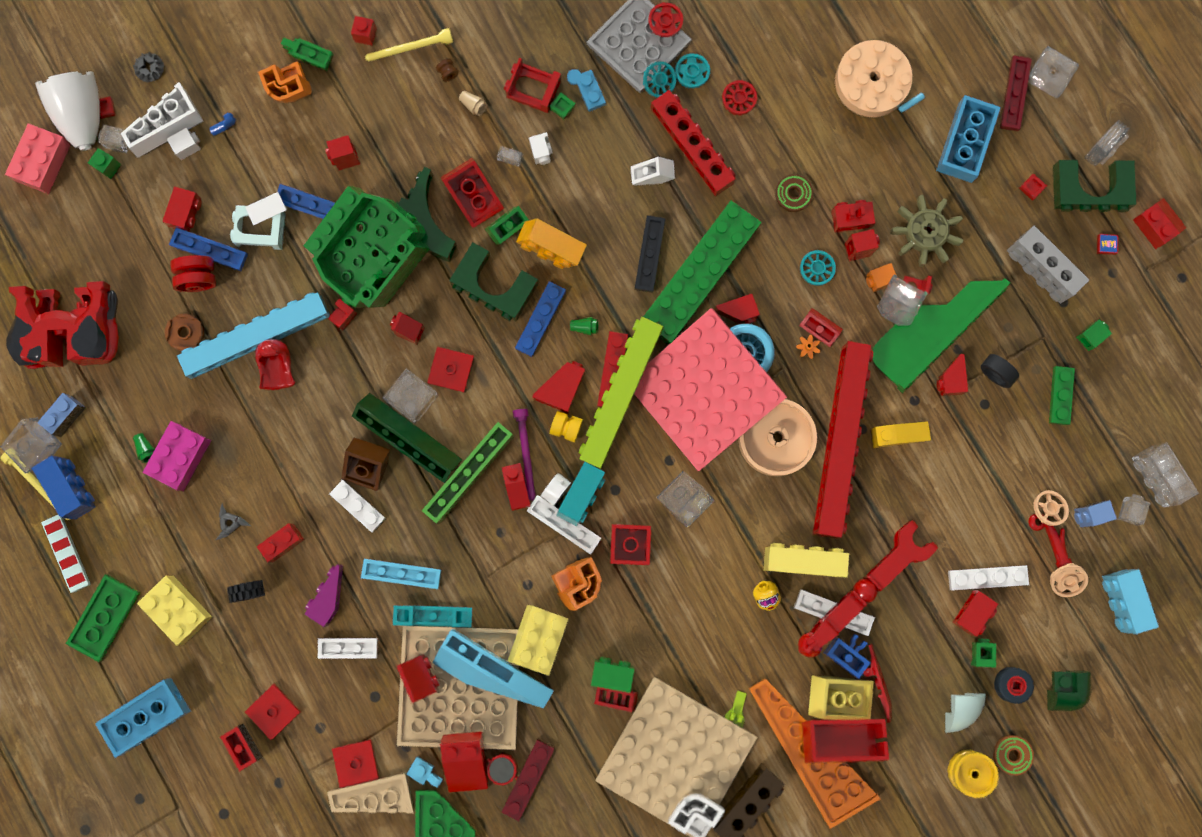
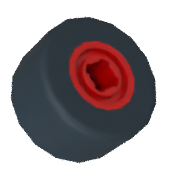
M1006 667L996 675L994 688L1001 699L1018 704L1027 701L1032 696L1034 682L1031 675L1025 670L1016 667Z

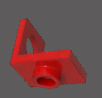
M928 275L924 280L904 276L900 294L922 300L932 290V276ZM907 283H915L917 286L916 291H907Z

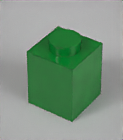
M100 148L95 151L88 161L90 166L109 179L113 178L122 165Z
M1099 319L1091 323L1076 338L1090 351L1107 339L1112 332L1109 330V326Z

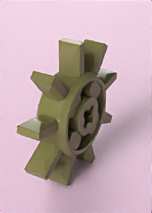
M920 195L917 198L919 212L916 214H912L907 208L901 206L897 212L908 223L906 227H893L890 230L892 235H906L908 244L904 245L898 254L902 256L911 248L920 251L919 267H923L926 264L928 252L933 251L936 252L942 263L947 262L949 257L942 245L945 242L960 246L963 243V239L949 234V227L963 220L962 216L946 220L941 213L946 207L947 200L943 199L937 205L936 210H931L926 207L924 195Z

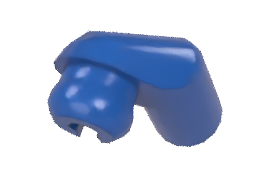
M226 113L223 121L211 126L210 132L212 135L216 136L235 125L236 118H234V115Z

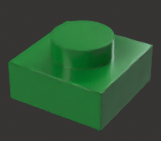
M560 93L549 108L562 119H565L576 104L563 93Z

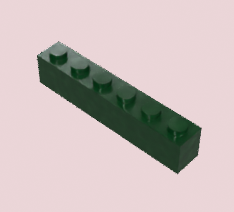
M371 393L357 403L351 417L443 483L458 469L462 458Z

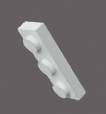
M344 480L330 493L338 503L372 533L386 519Z
M319 638L318 658H378V638Z

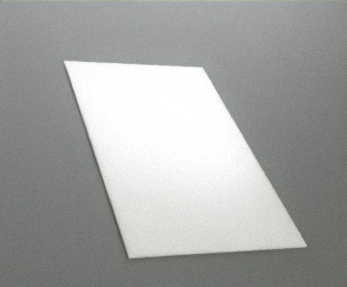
M278 192L245 207L253 225L286 211Z

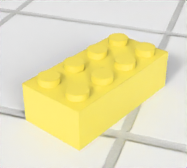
M773 543L770 544V547H765L764 571L848 577L849 553H844V549L832 548L828 549L827 552L824 551V547H809V550H804L802 545H790V548H785V544Z

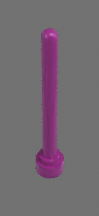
M528 409L513 410V418L516 419L519 426L529 500L534 501L536 495L526 428L529 414Z

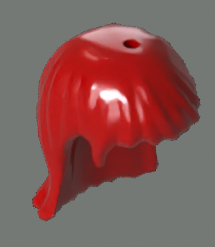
M274 339L261 342L255 351V358L260 373L259 388L264 390H280L294 386L295 381L291 374V358L287 346L283 342Z

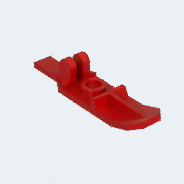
M869 644L871 666L867 667L863 674L866 677L877 676L875 683L877 689H881L878 697H880L886 713L887 723H890L892 719L891 699L873 645Z

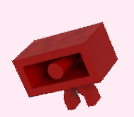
M858 200L854 204H848L847 202L837 203L832 209L834 232L872 228L875 225L872 201Z

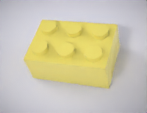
M165 576L137 603L176 646L184 645L212 618L174 576Z
M527 605L508 662L549 676L568 618Z

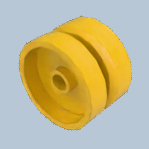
M962 750L956 753L949 761L947 769L948 778L952 785L965 795L981 798L989 795L996 788L999 779L998 769L994 762L986 755L974 750Z

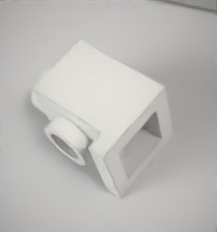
M543 133L529 137L535 163L544 165L551 162L549 154L552 153V149L548 141V134Z

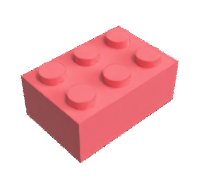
M28 123L5 175L15 182L49 194L71 143L63 136Z

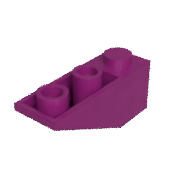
M341 564L331 567L327 573L328 579L325 583L322 582L316 590L318 594L315 599H311L305 607L307 609L305 615L323 627H327L339 610L343 566Z

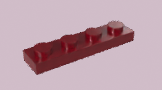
M1015 55L1011 58L1000 122L1001 129L1017 132L1020 130L1031 58Z
M537 739L501 813L517 821L520 820L555 749L554 747Z

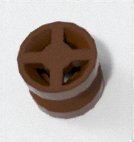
M450 58L441 61L436 66V71L441 73V78L444 82L453 80L459 74L458 69L453 66V61Z

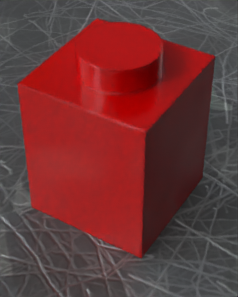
M355 16L351 30L354 41L373 46L377 31L374 20Z

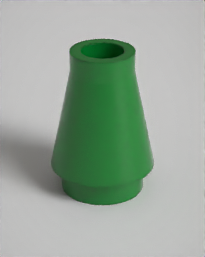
M594 317L570 321V331L591 336L598 333L599 322Z
M139 433L133 437L137 458L142 463H147L155 449L144 434Z

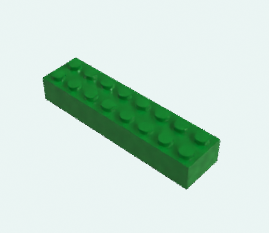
M733 201L728 203L643 316L664 326L659 339L668 345L679 336L762 223Z

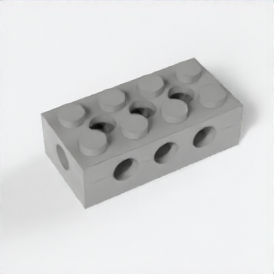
M1035 226L1025 232L1007 249L1009 256L1014 261H1018L1023 266V270L1027 274L1032 275L1036 279L1037 284L1045 288L1050 293V297L1060 304L1074 296L1089 281Z

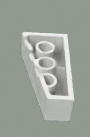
M180 82L174 86L175 89L162 96V100L155 107L152 105L147 110L146 115L142 118L139 117L121 133L128 148L137 158L168 141L167 138L185 128L190 129L203 122L191 98Z

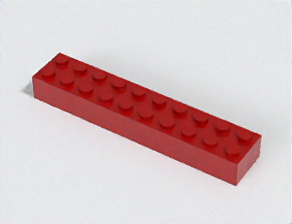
M848 341L841 348L812 535L836 539L842 538V534L845 535L847 523H844L845 515H848L850 510V504L847 501L848 495L851 496L853 484H850L851 476L854 477L856 465H853L854 457H857L859 446H856L857 438L861 436L862 427L859 426L860 419H863L865 411L862 403L867 397L868 390L865 389V384L870 378L868 364L873 359V351H871V345Z

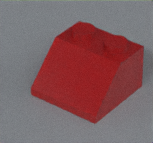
M1164 198L1133 219L1155 249L1163 246L1187 228Z
M424 654L396 666L411 703H415L439 691V680L436 675L433 676L430 670L432 663L429 657L425 658Z

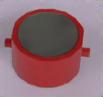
M499 753L492 759H487L486 762L489 763L487 775L494 784L506 785L511 783L513 779H518L516 775L518 770L517 762L511 755Z

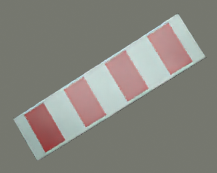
M56 515L41 522L70 593L91 585L64 519Z

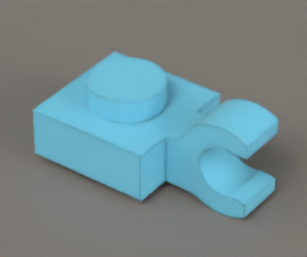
M419 756L416 757L407 772L408 776L422 785L427 780L433 786L438 787L443 780L432 772L434 766Z

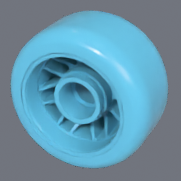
M739 324L731 327L730 330L750 350L752 356L763 369L768 372L775 355L774 344L768 333L753 324Z

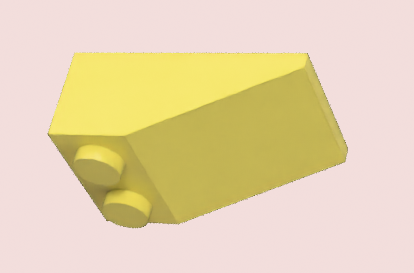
M812 675L808 715L827 720L871 719L874 681Z

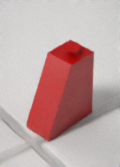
M575 361L565 363L533 394V400L569 413L585 374V369L582 368L583 365Z

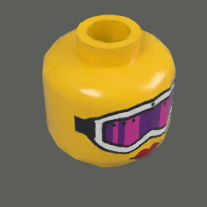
M762 581L753 590L756 604L763 610H773L781 601L779 590L776 584L771 581Z

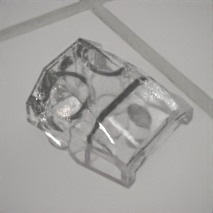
M894 274L877 308L882 317L898 326L911 325L928 293L901 280Z

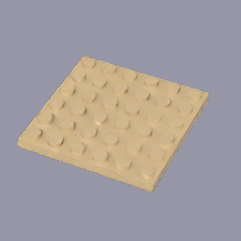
M403 626L401 664L424 654L425 658L429 657L432 663L430 670L433 676H437L440 686L438 687V692L415 703H411L400 676L397 746L440 747L443 735L482 731L484 749L515 750L518 700L465 684L433 664V661L450 630L455 629L508 662L519 629ZM508 662L519 669V665Z
M653 677L595 781L669 824L668 819L678 803L690 794H701L719 805L756 741L757 736L660 679ZM686 832V835H688L689 837H694L688 832Z

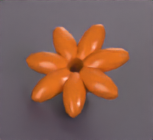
M809 335L807 340L800 337L802 344L797 345L796 348L802 350L801 357L808 354L809 358L813 359V352L820 353V350L815 347L820 343L819 340L813 341L812 335Z

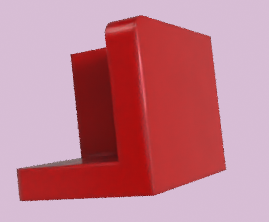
M339 298L335 303L337 308L328 319L343 331L357 313Z

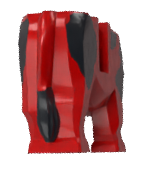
M104 281L87 282V287L74 288V293L80 298L81 302H77V309L70 312L57 310L60 292L55 289L36 290V295L39 298L38 306H36V299L33 297L34 289L27 286L9 287V292L16 299L15 319L6 338V347L13 360L18 365L26 366L28 369L63 367V339L67 340V360L81 366L110 363L118 350V329L116 323L118 298L114 290H110V285Z

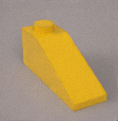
M928 422L894 424L871 429L874 448L931 441Z

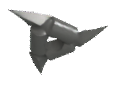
M222 503L219 512L222 532L216 540L229 536L239 525H251L241 517L226 513ZM229 519L233 522L230 527L227 526V520Z

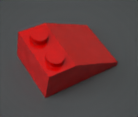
M473 158L440 177L472 228L504 209Z
M482 731L443 735L440 749L448 791L460 792L488 789Z

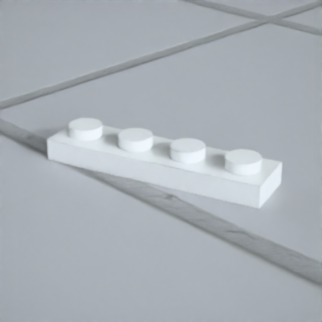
M537 495L531 507L527 509V512L591 554L601 538L580 523L576 527L556 516L559 509Z
M1027 565L948 571L950 590L1029 585Z
M800 590L794 608L822 618L837 603ZM860 612L845 628L869 636L875 617Z

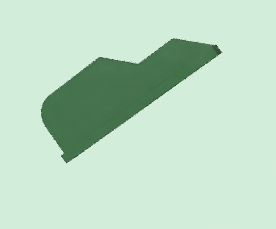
M1005 278L1001 281H970L947 305H914L875 344L872 359L874 365L898 386L897 389L903 394L1008 289L1010 282Z

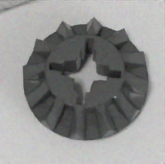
M150 52L148 54L141 53L139 58H135L136 62L133 65L134 73L140 80L152 82L162 75L164 64L157 54ZM145 62H147V63H149V64L151 65V66H150L151 72H149V70H147V69L145 68V67H146V65H145L146 63H145Z

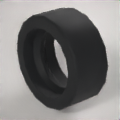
M990 354L980 366L982 372L991 381L1003 388H1011L1019 378L1017 369L1007 360L995 354Z

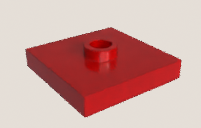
M437 347L427 383L465 393L474 356Z
M273 684L245 713L270 740H273L301 711L276 684Z
M372 739L332 748L340 788L379 779Z

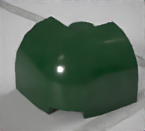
M1052 671V690H1047V710L1075 711L1083 708L1089 702L1091 696V672Z

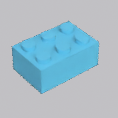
M1139 569L1121 570L1102 576L1103 588L1108 593L1110 599L1109 606L1116 616V627L1122 633L1138 634L1159 627Z

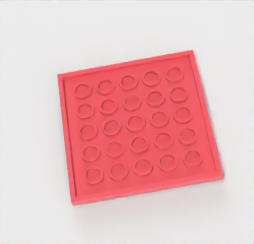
M713 308L709 309L647 364L634 393L697 471L704 468L787 398L785 393Z

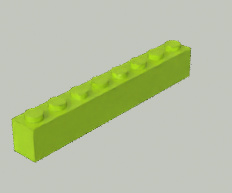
M644 317L636 320L632 329L635 333L632 338H628L625 344V348H627L625 356L621 354L617 365L620 366L618 372H613L609 381L612 384L609 391L606 390L601 401H604L602 408L597 409L594 418L597 420L594 426L590 425L586 436L589 438L586 444L582 443L578 452L581 454L580 460L602 468L664 326Z

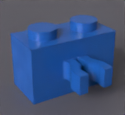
M854 634L850 639L849 645L835 637L823 653L859 679L870 662L858 652L868 643L862 641L859 646L853 649L855 640L859 636Z

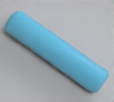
M920 93L899 107L900 112L906 111L925 98L924 94Z

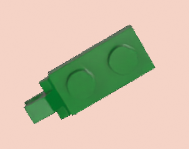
M283 37L281 42L282 48L288 50V54L325 71H327L334 56L332 51L301 38H295L294 41Z

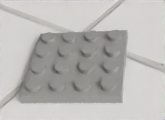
M628 0L587 41V45L641 94L645 89L643 73L646 68L658 61L670 64L691 43L692 39L681 29L673 37L655 35L648 23L649 13L654 5L649 0ZM656 65L654 68L658 72V65ZM661 65V72L666 68V66ZM647 76V81L652 80L651 77Z

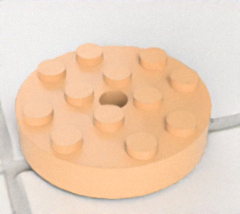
M879 40L864 41L850 48L843 56L836 71V90L844 105L856 114L866 117L884 116L896 110L908 95L912 85L911 65L904 53L896 46ZM876 73L877 75L875 76V79L877 81H872L870 77H874Z
M785 399L739 437L738 443L744 459L756 471L769 476H786L801 469L811 459L817 444V431L810 414L799 404ZM774 433L781 434V442H776L773 439Z

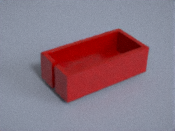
M885 719L809 720L802 722L805 763L881 762L889 760L888 742L876 743V739L887 738Z

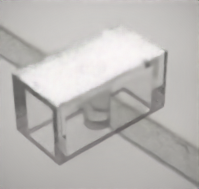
M500 146L497 160L520 167L523 153Z

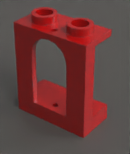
M519 58L518 62L512 66L511 79L505 83L506 97L548 113L550 110L549 106L552 104L561 83V73L556 71L553 74L523 64L522 58ZM521 77H529L548 84L543 99L539 100L519 92L516 89L517 80Z

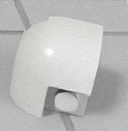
M690 794L678 803L669 817L668 823L684 834L688 832L694 837H705L711 827L714 828L724 812V808L706 796Z

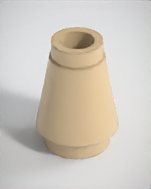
M463 91L459 96V100L473 115L480 116L485 112L487 103L483 98L467 91Z

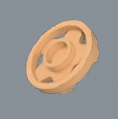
M1072 563L1058 568L1050 576L1052 590L1061 597L1076 596L1088 584V575L1085 570Z

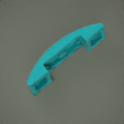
M394 605L393 625L472 627V608Z

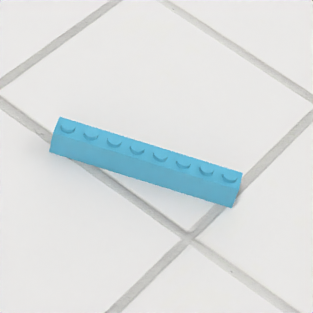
M318 292L309 293L300 301H291L282 309L276 308L264 317L258 316L253 318L251 323L237 325L234 328L235 330L231 332H222L211 341L209 339L204 340L195 348L184 349L182 354L177 355V358L185 376L193 379L255 351L257 346L265 340H280L329 318L330 314L322 296Z

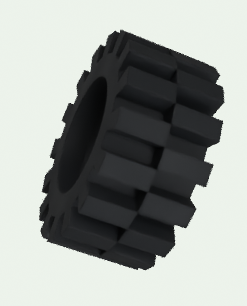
M262 580L227 587L229 603L265 596Z

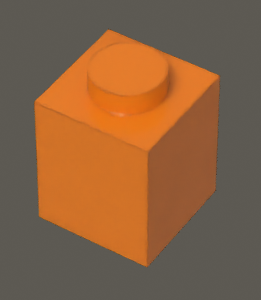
M892 263L871 270L866 278L869 288H872L873 292L892 286L898 281Z

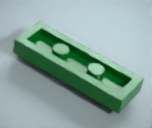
M1053 367L1049 423L1071 424L1075 368Z

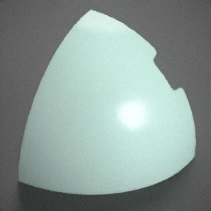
M965 693V695H951V713H945V732H957L973 724L984 708L986 694Z

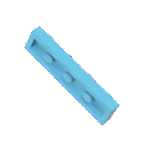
M364 559L361 578L439 589L442 570Z

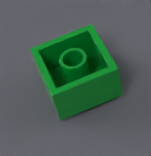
M600 657L599 660L595 659L591 686L630 693L634 666H631V662L619 660V663H613L611 658Z

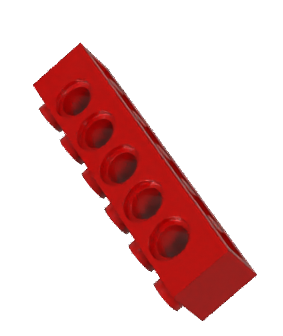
M668 90L651 102L650 109L716 197L734 184L735 173L724 164L722 155L719 152H715L711 140L703 136L701 127L698 123L692 121L690 112L686 108L683 109L680 105L679 97ZM674 110L677 114L671 116L668 114V111ZM686 125L688 129L683 131L679 129V126ZM695 139L699 144L692 145L689 141ZM707 154L710 159L703 160L700 156ZM718 169L721 174L714 175L711 170Z

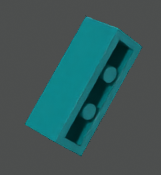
M584 462L556 516L576 527L579 521L583 523L588 514L585 511L587 506H592L597 497L594 495L596 489L601 490L605 482L603 478L605 472Z

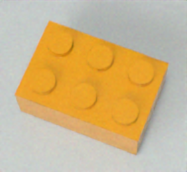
M538 218L524 223L516 241L523 250L528 252L532 250L537 253V257L543 260L549 259L554 262V266L561 269L578 266L587 246Z

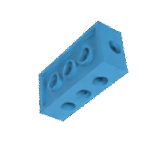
M169 678L154 685L95 723L116 758L126 754L191 712L172 678ZM159 702L162 704V711L159 709ZM142 713L145 715V721L142 720ZM125 724L128 727V732L125 730Z

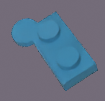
M575 69L568 72V82L572 85H578L589 112L606 105L592 70L582 74Z

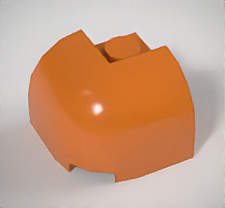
M298 61L281 69L274 64L258 72L266 93L278 102L292 103L312 93L310 83L306 80L301 64Z
M592 557L578 560L551 575L559 591L557 594L560 600L569 610L576 611L598 597L602 580Z

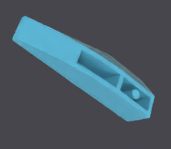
M455 629L450 630L433 661V664L465 684L541 708L545 707L554 692L549 687Z

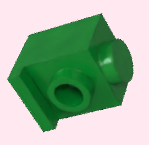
M978 638V642H972L971 666L996 668V643H990V639ZM980 649L985 651L983 656L980 655Z

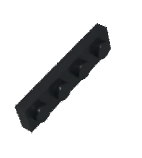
M648 215L646 217L634 290L653 293L665 218Z

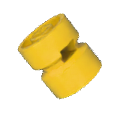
M557 410L549 434L557 437L563 435L565 440L575 443L583 419L575 416L569 418L568 414Z

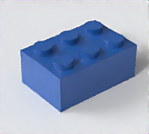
M52 455L32 467V470L60 518L76 520L96 508L93 503L94 498L85 490V483L74 471L75 465L70 459Z

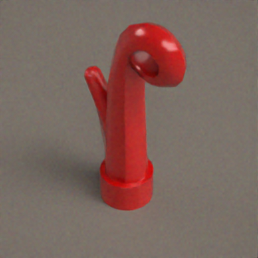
M1032 514L1028 521L1029 526L1035 531L1045 528L1057 562L1055 563L1057 569L1072 563L1066 550L1065 529L1061 528L1058 535L1054 526H1049L1042 522L1038 526L1035 520H1039L1036 514Z

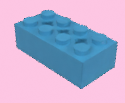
M964 95L958 104L936 171L972 183L979 175L1001 107Z

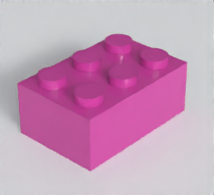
M170 421L142 473L175 490L184 492L211 440L178 423Z

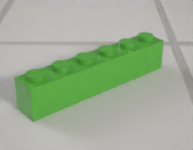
M497 422L424 507L422 512L436 524H440L513 439L514 435Z

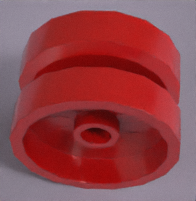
M190 255L174 258L170 261L171 272L175 274L172 277V287L175 291L199 292L210 290L216 286L215 275L211 273L214 270L213 258Z

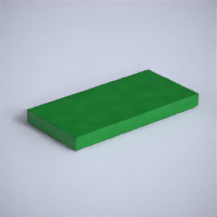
M105 574L65 644L97 662H102L140 592Z

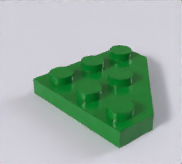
M416 790L415 837H476V830L437 790Z

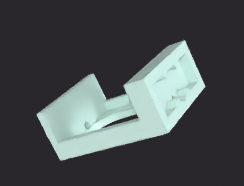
M236 205V210L232 214V221L234 222V229L230 233L232 243L237 247L243 244L272 246L276 250H282L285 212L271 217L273 218L271 235L242 233L243 217L249 215L245 208L246 206Z

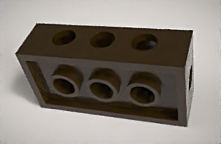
M761 763L724 807L722 816L713 828L714 832L720 837H745L744 833L748 828L751 830L757 824L758 816L761 813L765 814L771 807L770 802L773 798H778L783 793L785 784ZM765 787L764 792L758 793L761 788ZM748 803H753L750 808H745ZM735 819H740L739 822L732 824Z

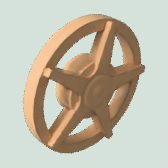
M1043 491L1036 496L1033 502L1036 516L1046 525L1058 526L1068 518V504L1057 492ZM1042 495H1046L1045 503L1038 502ZM1051 495L1058 498L1062 504L1052 500ZM1038 507H1040V508L1043 509V511H1044V515H1043V516L1041 515V513H1040ZM1064 507V516L1061 520L1058 513L1060 508ZM1053 516L1057 522L1048 521L1047 517Z

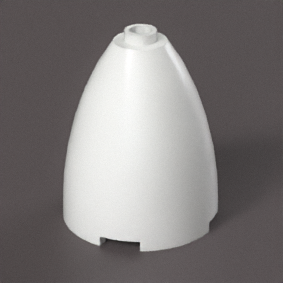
M78 71L50 76L45 83L37 81L35 85L41 102L58 131L75 148H80V151L91 149V145L95 144L100 122V100L94 73L88 71L86 72L87 75H82Z

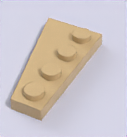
M406 773L327 792L331 812L414 813Z

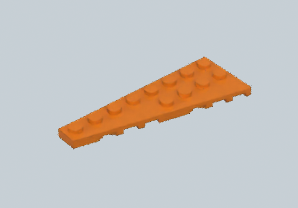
M763 679L748 688L830 829L880 800L879 796L846 762L805 763L802 722L806 720L767 679Z

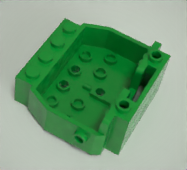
M348 186L303 245L314 255L312 260L322 280L342 296L344 303L355 308L385 307L430 249L421 241L426 232L424 226L417 221L414 215L406 212L391 199L365 193L362 189ZM361 224L363 225L362 231L359 230ZM349 239H351V241H352V245H351V246L348 245V240H349ZM376 250H378L379 255L377 257L374 255V252Z

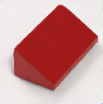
M811 308L799 325L829 347L832 346L843 330L813 308Z

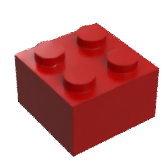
M612 524L610 564L650 565L651 526Z

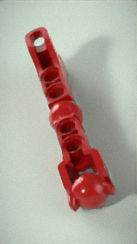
M914 520L904 524L894 534L893 549L863 579L857 581L853 590L849 591L827 614L817 621L809 633H805L800 637L798 651L802 655L809 658L818 656L822 651L823 645L835 638L868 603L875 600L878 592H881L911 562L926 561L936 552L938 546L934 542L927 543L923 547L915 545L912 535L918 528V525Z

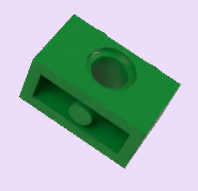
M515 206L489 225L485 231L495 244H501L521 229L529 219L519 206Z

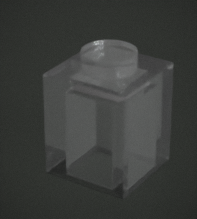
M103 125V129L99 132L98 136L99 143L106 149L123 153L128 151V146L121 135L125 129Z
M1132 494L1130 497H1124L1118 519L1134 525H1144L1150 502L1144 501V497Z

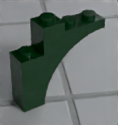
M424 167L422 172L419 171L416 176L417 183L415 187L411 188L408 193L409 200L401 197L400 201L396 203L406 212L414 215L417 221L424 226L426 234L421 241L430 248L427 253L450 262L457 244L456 241L450 239L437 227L431 217L428 193L433 173L431 169Z

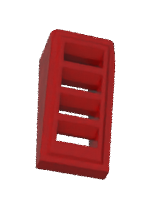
M597 687L594 704L634 712L638 692L631 690L630 693ZM606 690V699L602 701L603 692ZM615 692L613 703H611V693ZM619 694H623L621 704H618ZM628 695L630 696L629 706L626 705Z

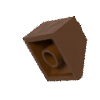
M354 437L345 451L341 479L378 491L388 464L390 449Z

